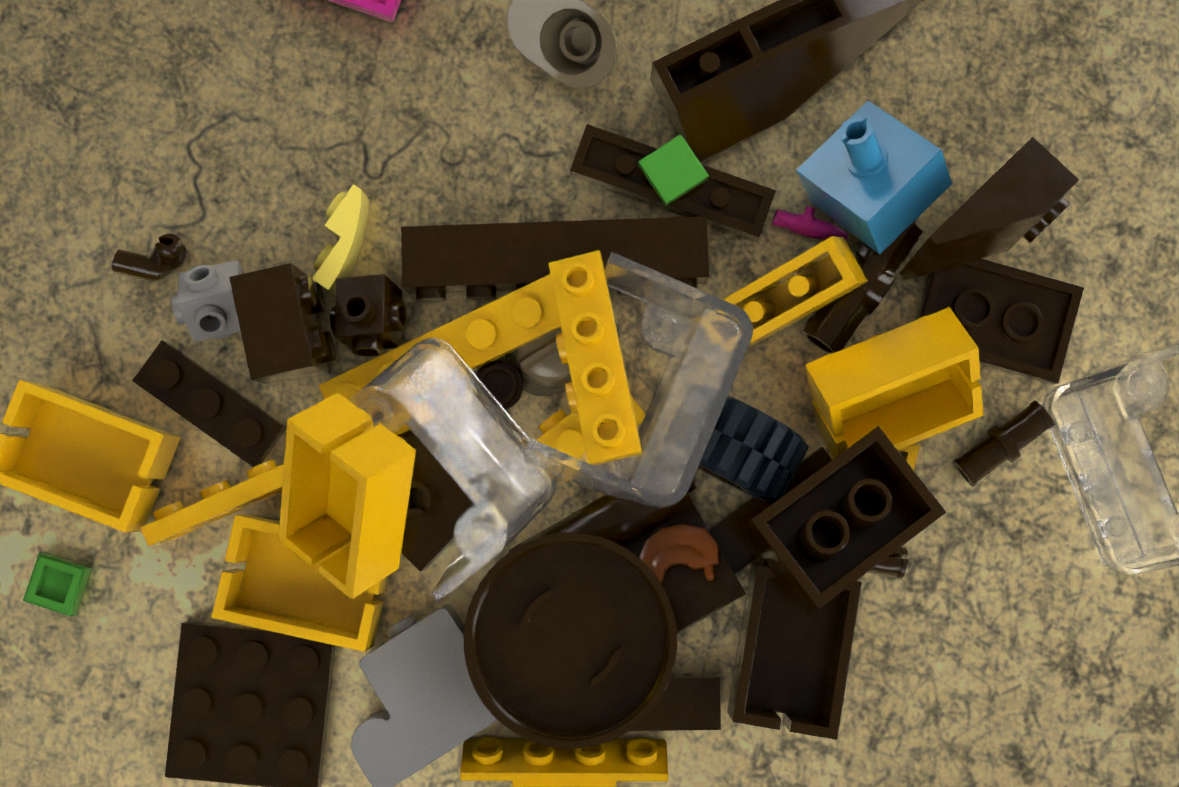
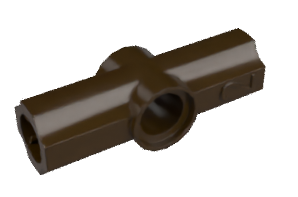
M914 221L881 254H878L864 242H862L857 251H852L868 282L813 312L801 331V334L809 342L830 354L844 348L866 314L870 315L883 300L896 279L893 277L894 273L919 240L918 238L923 231L916 225V222Z

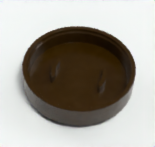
M562 532L535 538L520 545L500 559L488 571L473 595L465 620L463 636L465 662L469 677L476 693L490 713L509 730L529 741L563 749L586 748L609 742L630 731L644 720L659 702L669 684L677 653V628L674 612L666 591L656 575L639 557L618 543L601 536L578 532Z

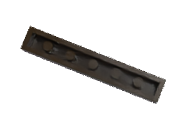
M707 216L401 227L402 286L408 294H416V301L421 302L445 301L446 293L466 292V299L468 300L496 299V291H515L549 275L548 263L598 250L602 256L608 287H617V294L619 295L646 294L647 286L667 285L668 293H693L698 291L697 284H706L709 278Z

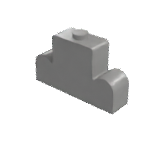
M449 604L443 605L418 622L410 614L385 630L390 640L372 650L360 660V668L387 710L371 714L356 728L352 737L351 749L353 755L372 787H394L497 721L482 703L471 682L464 655L463 636L465 625L455 609Z

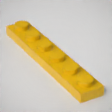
M551 274L318 385L323 398L326 399L338 392L358 408L363 409L369 416L374 417L385 412L388 407L409 398H415L561 329Z
M409 398L386 409L388 417L373 425L375 427L382 424L395 435L403 438L408 436L418 425L428 427L437 423L428 403L423 401L416 404L414 398ZM275 460L264 462L247 470L246 473L249 479L231 487L229 481L226 480L200 491L202 500L184 508L182 501L156 510L152 513L155 521L140 527L147 545L166 544L282 492L284 464L277 466Z

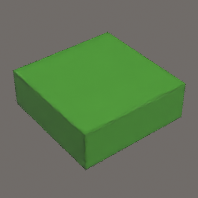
M681 134L638 161L639 168L665 207L708 180L709 177Z
M39 552L23 601L67 616L77 615L93 567L48 552Z

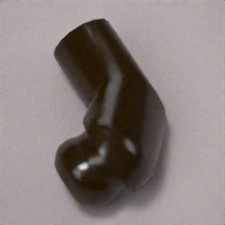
M164 234L158 238L159 242L155 244V248L146 255L117 250L112 262V271L115 274L150 282H159L183 265L187 250L177 235Z

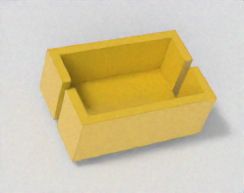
M950 307L931 315L923 316L913 322L883 334L875 335L865 341L805 364L810 394L814 400L812 403L817 428L833 458H836L878 426L896 449L899 450L984 416L982 389L978 382L981 379L979 349Z
M19 379L2 423L11 427L29 428L30 432L28 437L0 433V485L124 533L141 531L140 527L147 524L160 492V488L153 486L152 482L154 479H165L181 437L45 384Z
M338 392L288 418L278 540L310 566L350 542V546L319 564L318 572L348 597L354 599L399 569L416 449L382 424L374 427L371 416Z
M252 514L235 515L224 561L230 563L247 562L245 570L236 568L222 571L211 618L366 652L374 646L384 604L383 600L374 598L375 595L387 591L390 575L354 599H351L318 572L319 564L350 546V542L310 566L278 540L280 520Z

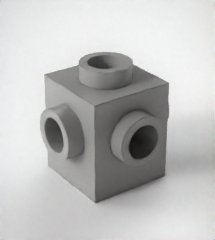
M239 260L213 266L200 265L187 272L179 273L177 295H172L171 298L172 309L178 324H186L194 342L212 338L221 339L233 333L241 332L229 279L231 276L244 274Z

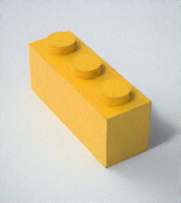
M831 236L697 315L722 360L746 351L867 283L868 280L844 237Z

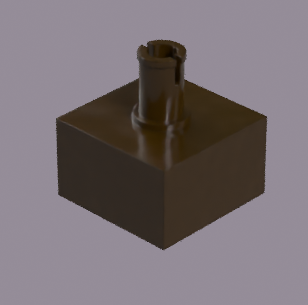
M418 425L404 439L410 446L416 449L401 553L421 572L427 569L497 496L426 427Z

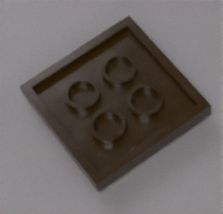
M198 622L181 623L165 777L263 787H321L335 645L252 627Z

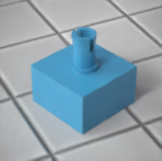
M869 100L796 169L810 203L878 254H881L952 185L942 149Z

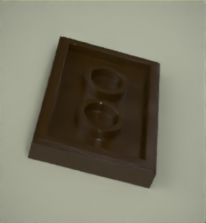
M977 259L928 274L916 320L950 307L978 346L979 363L981 365L1055 385L1060 380L1084 287L985 259Z

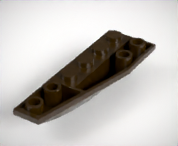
M779 0L652 62L650 80L678 134L683 136L699 162L703 163L784 122L925 0Z

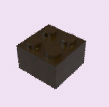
M292 263L229 277L251 380L276 387L332 374L329 361L336 360V351L330 331L323 332L319 313L326 311L322 288L317 282L312 283L311 277Z

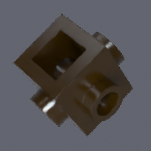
M385 274L336 278V303L331 308L329 317L334 337L351 349L354 354L366 357L379 356L383 354V349L401 346V331L406 329L408 320L406 306L402 301V290Z

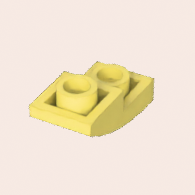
M354 184L347 194L343 191L340 192L326 211V216L329 219L324 226L333 235L338 237L339 240L335 246L328 244L321 251L313 267L317 272L312 280L335 296L336 278H347L350 276L361 251L367 228L369 199Z

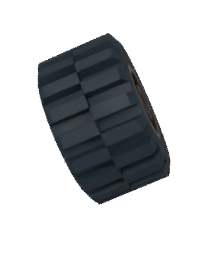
M693 387L664 442L671 453L685 462L766 503H774L785 495L809 448L797 432L773 417L736 398L707 387Z

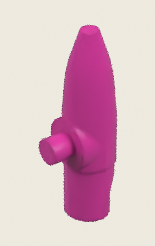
M806 206L804 214L777 209L772 221V225L789 229L796 234L821 240L836 236L844 237L846 241L849 236L841 228L814 217L815 208Z

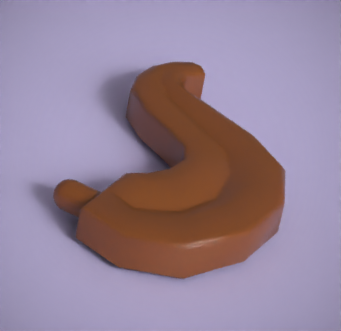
M687 524L664 527L658 530L645 541L639 557L656 575L661 584L665 571L672 565H685L693 570L703 568L705 578L708 581H713L715 579L713 566L720 564L719 544L706 528Z

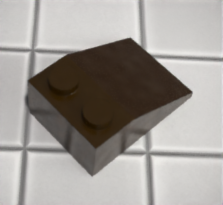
M1032 137L926 240L899 274L905 280H909L1009 251L1022 237L1031 243L1072 203L1065 194L1079 179Z

